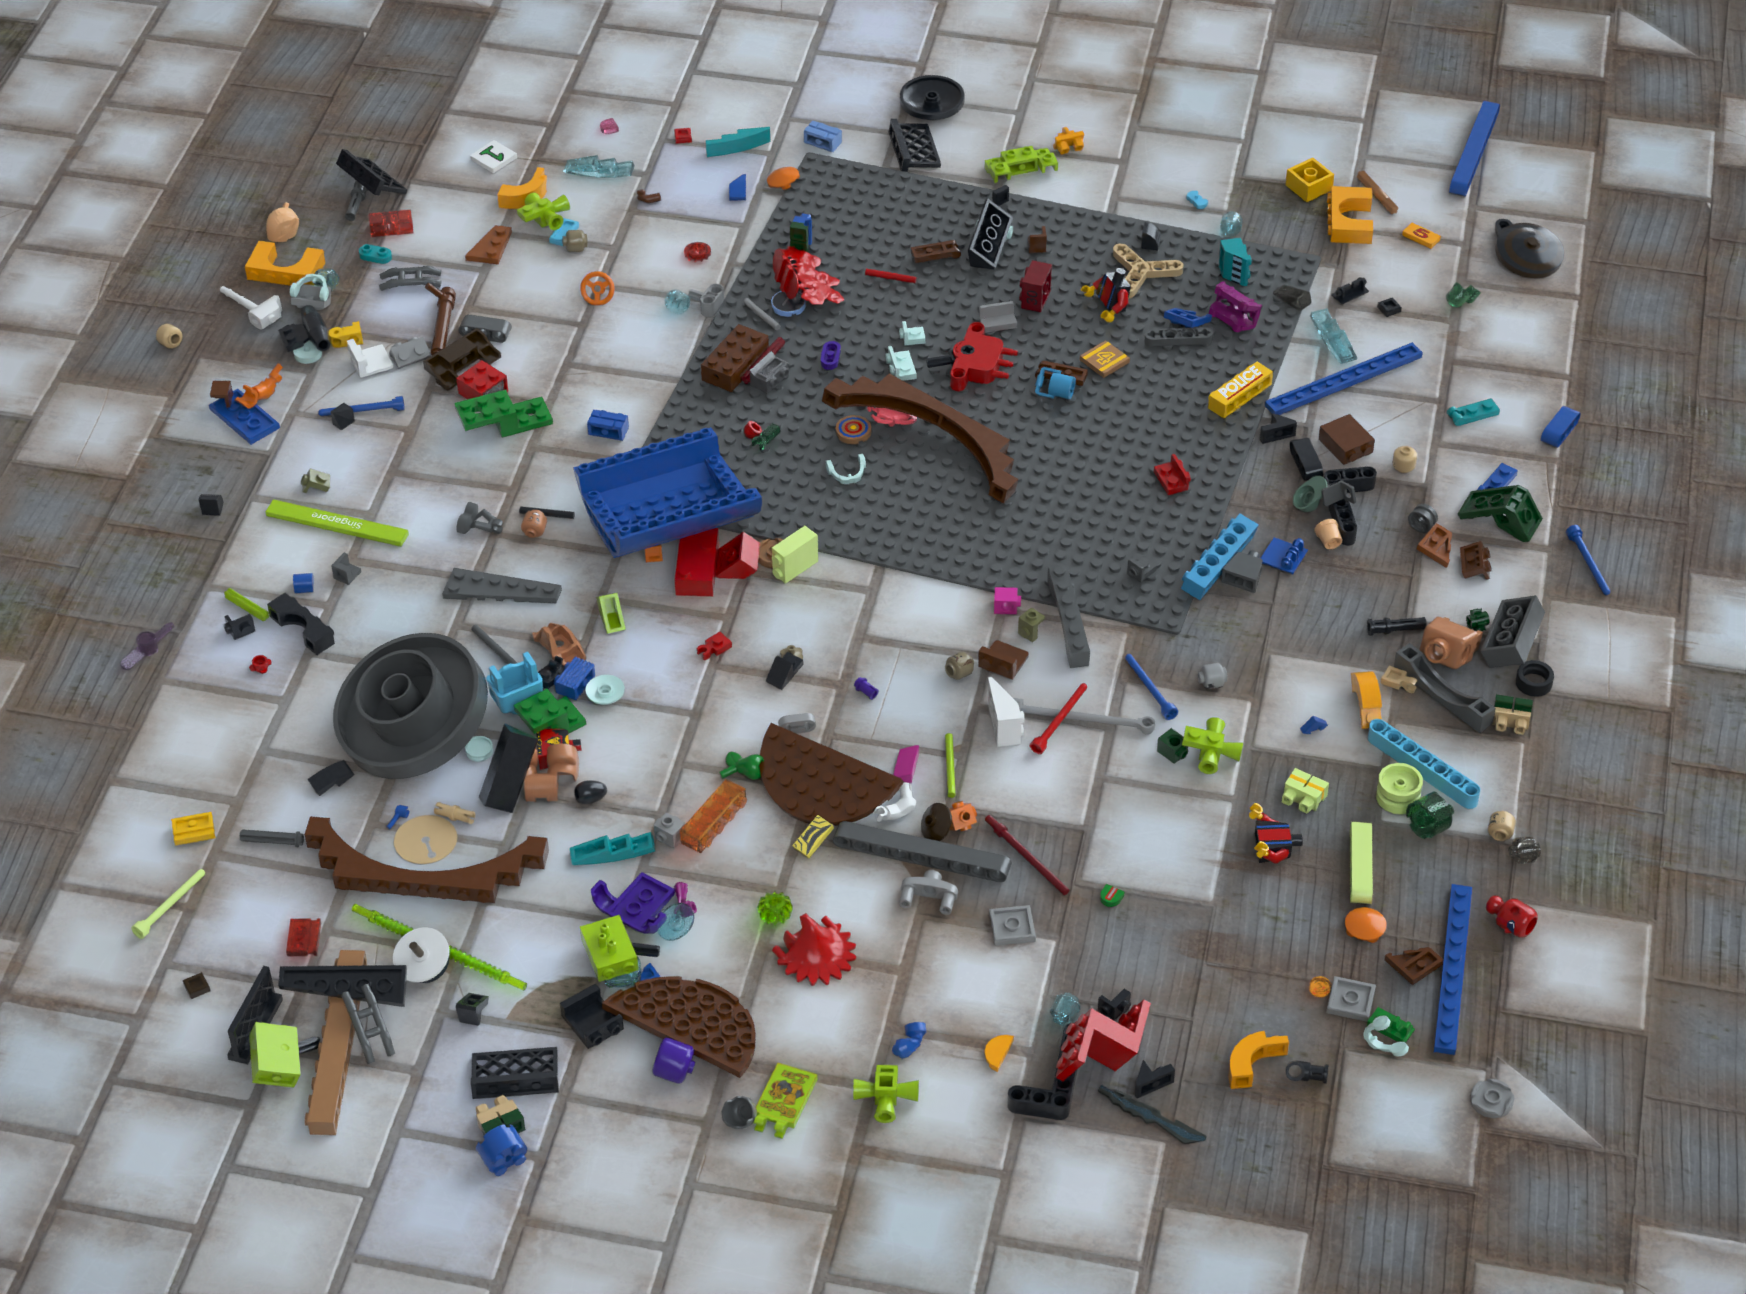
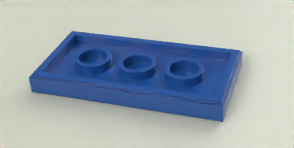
M239 389L233 391L231 407H226L225 399H218L209 404V409L250 445L280 428V424L257 404L252 408H247L236 402V397L241 398L244 395Z

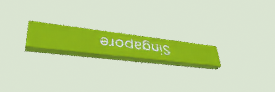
M274 499L265 511L268 517L402 547L409 535L407 529Z

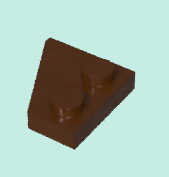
M1430 947L1406 950L1401 955L1392 956V953L1385 955V961L1411 985H1414L1441 967L1444 961Z

